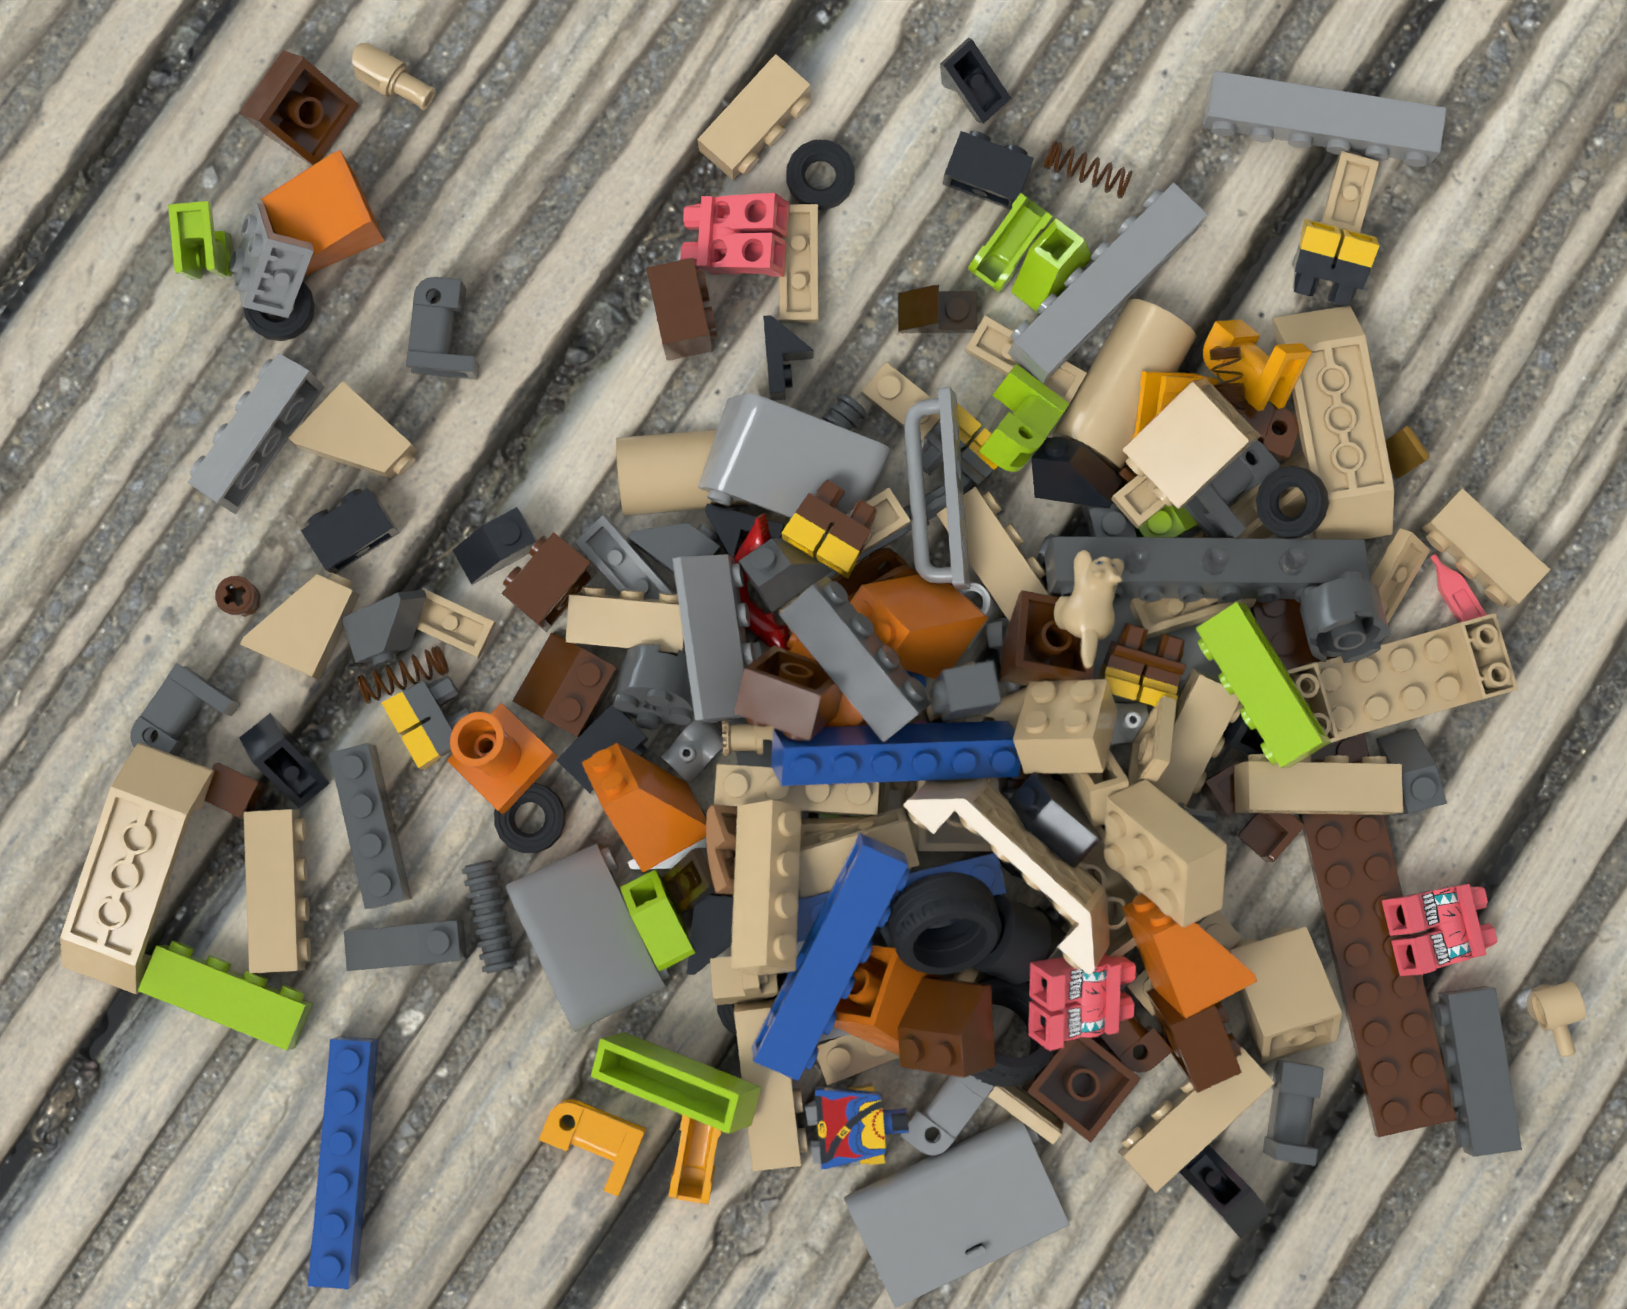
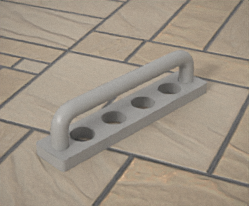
M951 387L938 388L939 398L916 402L910 407L905 416L904 428L914 564L916 571L924 580L938 584L952 582L957 590L970 589L971 586L957 397ZM931 414H940L951 567L935 568L930 563L920 431L921 419Z

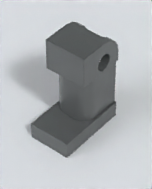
M429 277L417 285L413 297L406 367L411 368L412 374L478 380L479 363L474 356L451 354L455 316L463 317L466 287L461 279ZM441 298L439 302L432 304L434 299Z
M1256 440L1183 507L1208 538H1237L1246 528L1227 505L1241 492L1243 493L1262 484L1269 474L1280 467V464L1260 441Z
M176 663L164 683L134 723L130 736L132 745L135 748L137 743H143L178 757L187 745L180 738L205 702L222 714L231 717L241 703L188 667H183ZM157 731V732H158V738H157V740L154 742V741H153V734Z
M1283 1060L1277 1061L1273 1074V1081L1275 1083L1271 1087L1273 1094L1267 1137L1265 1136L1263 1153L1275 1160L1316 1166L1318 1149L1308 1145L1314 1098H1320L1323 1067Z

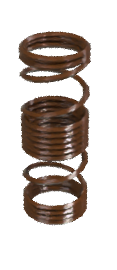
M1240 346L1210 349L1209 351L1211 360L1238 358L1211 369L1216 373L1240 375L1213 385L1229 403L1246 400L1244 383H1230L1241 379L1243 374L1236 371L1215 369L1240 361L1242 358L1240 356L1242 354L1240 353ZM1233 406L1235 409L1244 410L1240 412L1241 415L1247 411L1244 407Z

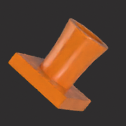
M500 703L491 714L473 712L457 722L451 733L450 748L452 755L448 758L447 762L497 811L504 815L558 756L504 704Z

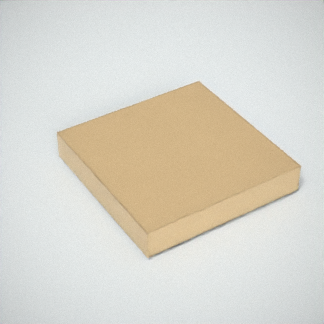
M1163 695L1133 738L1127 776L1129 787L1145 779L1155 785L1169 765L1176 699Z

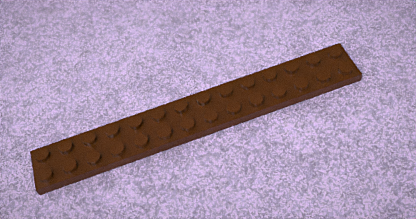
M1279 599L1270 603L1256 601L1254 606L1250 607L1251 613L1286 670L1322 662L1312 656L1300 612L1301 603L1295 599ZM1327 656L1326 660L1333 659L1336 657ZM1364 733L1329 743L1311 754V762H1324L1325 756H1349V763H1362V757L1369 756ZM1299 814L1300 821L1305 826L1303 834L1374 1135L1382 1137L1456 1120L1422 975L1400 976L1391 941L1408 937L1412 934L1390 936L1381 901L1403 896L1384 815ZM1399 905L1397 908V918L1401 924L1406 926L1402 905ZM1409 944L1406 955L1411 964L1416 965L1412 947Z

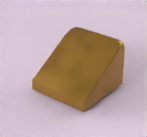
M1410 426L1404 427L1385 440L1390 469L1397 479L1430 458V455Z

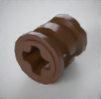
M229 576L218 584L215 591V600L223 612L230 615L247 617L254 614L259 608L261 599L259 590L246 578ZM238 589L244 592L242 595L244 602L241 605L234 603L237 599L234 592Z

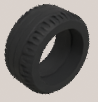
M958 872L936 873L911 883L892 902L888 918L895 950L901 961L914 970L928 974H950L976 965L991 953L1001 936V920L989 887L977 877ZM961 919L948 926L928 928L941 921Z
M990 976L977 982L991 985L992 1004L1001 1005L1014 1011L1024 1021L1029 1031V1001L1034 1000L1029 997L1030 981L1013 984ZM1041 1015V1025H1046V1018ZM1030 1037L1031 1048L1028 1056L1012 1058L995 1051V1067L971 1076L977 1080L980 1079L983 1083L993 1084L996 1087L1016 1086L1033 1078L1051 1060L1056 1050L1049 1051Z

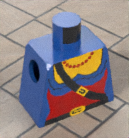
M815 1087L821 1169H829L883 1155L886 1153L885 1135L909 1133L907 1108L883 1110L880 1092Z

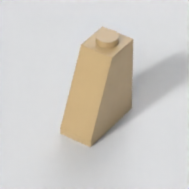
M344 381L327 396L289 437L303 451L392 479L396 473L399 476L404 474L414 463L415 458L413 455L418 451Z
M331 572L327 579L316 574L247 633L240 645L320 680L343 632L344 624L342 617L351 614L360 594L350 589L352 581Z

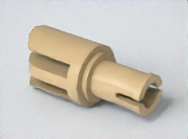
M360 43L354 48L352 63L355 78L386 97L398 94L422 110L428 108L435 96V88L408 74L405 62L370 43Z

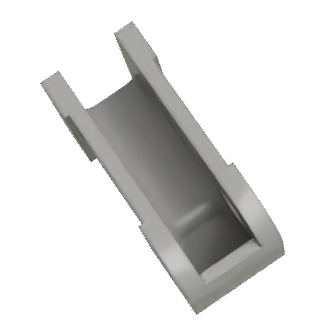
M949 1075L923 1111L916 1107L908 1117L909 1133H900L899 1135L927 1155H938L945 1152L994 1086L983 1083L980 1079L977 1080L971 1075L965 1078ZM930 1127H936L939 1130L937 1137L934 1139L925 1137V1132Z

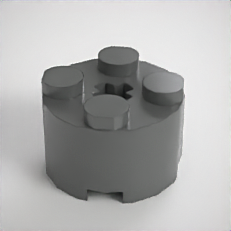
M1344 572L1336 580L1323 583L1320 586L1307 587L1300 594V612L1312 656L1320 661L1326 662L1327 656H1342L1343 663L1365 659L1381 649L1380 641L1385 636H1390L1378 588L1369 580L1362 579L1359 572Z
M655 644L638 645L629 648L626 658L621 664L613 706L636 718L637 726L649 730L658 729L660 724H690L694 709L686 653L684 651L678 650L676 657L667 653H660V645Z

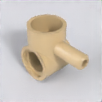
M1567 981L1558 985L1542 984L1536 986L1527 997V1010L1530 1016L1539 1023L1544 1031L1552 1030L1560 1056L1568 1057L1574 1055L1576 1050L1568 1024L1586 1019V1009L1579 989L1573 981Z

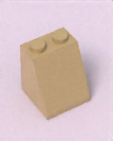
M1204 378L1192 381L1122 450L1128 456L1126 459L1128 466L1138 476L1143 477L1146 475L1156 485L1153 491L1157 497L1167 506L1171 507L1174 504L1179 509L1192 500L1261 435Z
M1307 926L1296 930L1294 927H1286L1275 932L1272 937L1260 941L1247 939L1238 943L1234 949L1230 950V953L1252 971L1257 979V982L1238 991V995L1261 1065L1337 1041L1342 1012Z

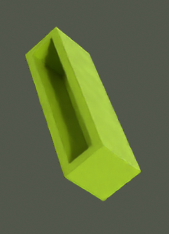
M1235 602L1196 627L1201 636L1197 640L1201 651L1208 660L1215 659L1222 671L1218 675L1220 682L1230 695H1237L1243 705L1239 709L1240 714L1251 730L1257 728L1265 741L1261 744L1262 751L1271 764L1275 765L1278 763L1280 768H1290L1331 743L1246 604Z
M172 940L170 946H156L139 986V992L286 1051L296 1047L313 1003L303 999L305 996L303 991L287 985H282L281 990L267 985L268 978L261 974L249 973V970H246L244 975L229 970L230 962L211 955L208 956L207 960L192 955L194 948Z
M626 1032L600 1038L590 1076L728 1134L752 1126L762 1088Z

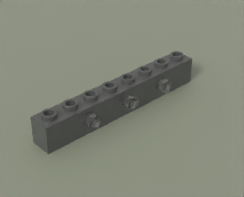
M1053 536L1044 553L1048 595L1054 597L1072 595L1074 589V559L1077 553L1082 550L1090 553L1092 561L1102 556L1112 560L1117 558L1123 561L1122 581L1116 587L1113 602L1123 598H1140L1144 602H1155L1162 598H1179L1182 602H1195L1202 598H1218L1220 602L1229 603L1240 599L1256 598L1261 603L1275 602L1279 599H1295L1301 603L1300 594L1305 588L1320 586L1323 583L1336 580L1344 572H1359L1362 579L1370 581L1365 540Z

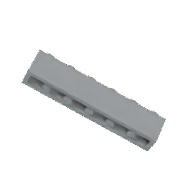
M1214 71L1208 84L1202 128L1211 129L1213 134L1220 136H1232L1235 133L1250 135V139L1257 142H1271L1273 139L1288 141V145L1295 148H1310L1311 145L1327 147L1326 150L1333 154H1340L1341 151L1347 153L1352 151L1364 153L1366 158L1377 161L1387 160L1389 157L1402 159L1403 163L1409 166L1422 167L1431 164L1440 154L1447 108Z
M1175 183L1171 184L1164 192L1157 189L1143 204L1146 210L1138 218L1132 214L1119 227L1117 233L1120 236L1112 244L1105 241L1096 249L1090 257L1094 262L1085 271L1079 267L1068 277L1064 283L1067 289L1059 297L1051 294L1037 309L1040 315L1031 324L1025 320L1012 333L1010 338L1013 340L1008 354L1041 383L1044 384L1201 227L1208 214Z

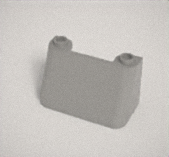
M743 393L727 399L698 488L709 492L707 498L720 504L730 505L731 500H744L792 518L807 494L814 495L817 489L826 480H829L845 491L836 509L846 515L852 511L858 499L864 502L868 500L886 463L890 448L878 441L768 398Z
M599 843L593 844L506 885L513 906L558 1001L575 1032L666 988L667 984L664 979L670 977L667 968L659 971L615 883L612 871L618 868L616 860L610 848L602 849Z

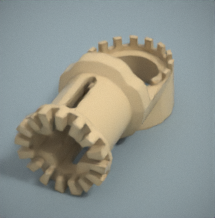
M722 720V737H726L722 740L723 756H730L731 752L756 751L758 755H764V740L773 741V727H760L750 723L731 724L729 720Z

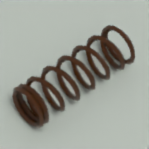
M1056 140L1052 142L1043 165L1044 169H1051L1055 159L1054 172L1058 173L1070 156L1066 173L1067 178L1073 176L1082 162L1079 181L1083 183L1095 166L1092 187L1096 188L1108 170L1104 188L1105 193L1111 191L1121 175L1117 197L1123 198L1133 173L1132 170L1129 171L1124 182L1125 168H1120L1110 183L1113 164L1109 162L1097 179L1100 166V158L1097 157L1084 175L1087 162V153L1084 152L1071 171L1075 154L1074 147L1068 150L1058 166L1062 143Z
M437 645L435 647L432 646L433 658L427 649L424 651L429 676L423 670L417 657L412 654L411 658L415 669L416 681L410 675L404 662L399 659L403 686L395 677L391 667L386 664L390 691L382 682L377 671L373 669L377 696L372 692L362 674L358 675L357 682L366 703L371 704V697L379 701L381 698V688L386 694L392 696L394 693L393 681L399 689L406 690V676L414 685L419 683V671L424 678L431 681L433 677L432 666L440 675L448 674L449 668L441 648Z

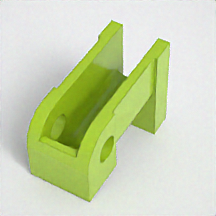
M1022 193L1012 204L1013 208L985 246L981 247L968 267L971 273L998 293L1003 292L1019 270L1016 268L1043 229L1045 230L1055 219L1053 215Z
M202 201L168 204L175 273L189 277L191 280L202 278V269L207 268L208 271L221 277H231L233 275V272L229 270V261L232 254L231 234L226 231H214L212 203Z
M1016 364L992 395L1014 413L1008 412L979 450L980 453L996 465L1010 472L1020 471L1026 465L1069 406L1067 401Z

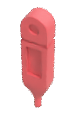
M1437 554L1432 555L1430 558L1436 566L1438 590L1458 623L1486 616L1487 614L1463 576L1444 565Z

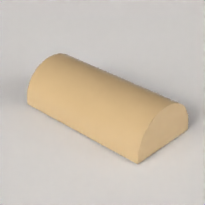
M1129 299L1052 436L1083 442L1109 468L1119 473L1124 468L1128 458L1122 449L1132 441L1135 432L1141 389V372H1177L1196 339L1193 329L1174 314L1155 304L1140 299Z
M717 429L616 438L619 491L624 516L706 509L707 504L722 508L754 504L744 500H731L730 505L720 504L707 498L709 492L698 488Z

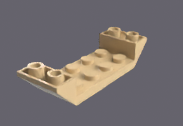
M1351 306L1274 317L1272 323L1276 345L1302 343L1312 351L1292 391L1306 469L1317 475L1328 491L1329 506L1327 514L1320 526L1311 532L1312 539L1366 540L1391 536L1393 534L1394 485L1366 335Z
M1496 613L1383 644L1378 652L1365 659L1343 663L1341 656L1326 660V662H1316L1287 670L1331 743L1518 690Z
M143 743L136 744L110 787L60 936L62 967L128 992L139 993V986L151 959V956L144 952L191 813L202 808L214 770Z
M985 779L928 780L905 802L903 807L909 811L908 814L911 820L923 829L928 828L933 834L954 812L958 813L961 816L960 821L969 831L974 834L980 833L991 843V849L996 856L1005 862L1013 863L1022 872V877L1029 886L1038 891L1042 890L1053 900L1054 907L1061 915L1068 919L1073 918L1076 921L1058 948L1063 951L1065 960L1075 969H1082L1088 975L1095 970L1110 946L1106 889L1080 865L1076 868L1071 867L1024 827L1008 800Z

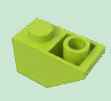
M1055 218L1029 248L1011 293L1040 315L1037 311L1040 305L1051 294H1055L1058 297L1066 288L1064 283L1077 268L1081 267L1083 269L1091 260V253L1085 239Z
M655 869L620 888L639 934L659 971H662L695 954V950L682 916L677 914L661 880L662 877Z

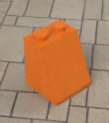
M341 150L330 154L261 198L265 205L273 233L312 243L314 252L305 276L385 241L358 178Z
M919 574L861 585L850 601L858 613L865 615L871 621L874 633L882 643L891 647L897 653L901 661L900 665L905 670L933 679H938L942 670L954 667L989 618L960 590H957L952 583H930Z
M618 743L596 752L592 757L581 762L602 808L642 873L706 838V818L689 785L685 781Z
M1143 893L1136 896L1133 902L1121 907L1153 988L1185 1019L1257 982L1256 976L1196 922L1183 928L1170 916L1165 915Z
M873 946L864 964L859 962L852 975L855 977V982L849 996L846 999L840 998L834 1010L837 1012L833 1027L900 1056L898 1025L921 979L926 976L943 977L938 974L923 973L908 967L901 961L895 948Z

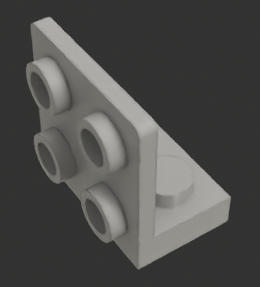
M256 203L252 215L247 214L244 218L241 230L243 239L240 248H234L232 251L229 270L233 272L235 290L239 292L243 307L289 318L314 249L310 242L273 233L265 205Z

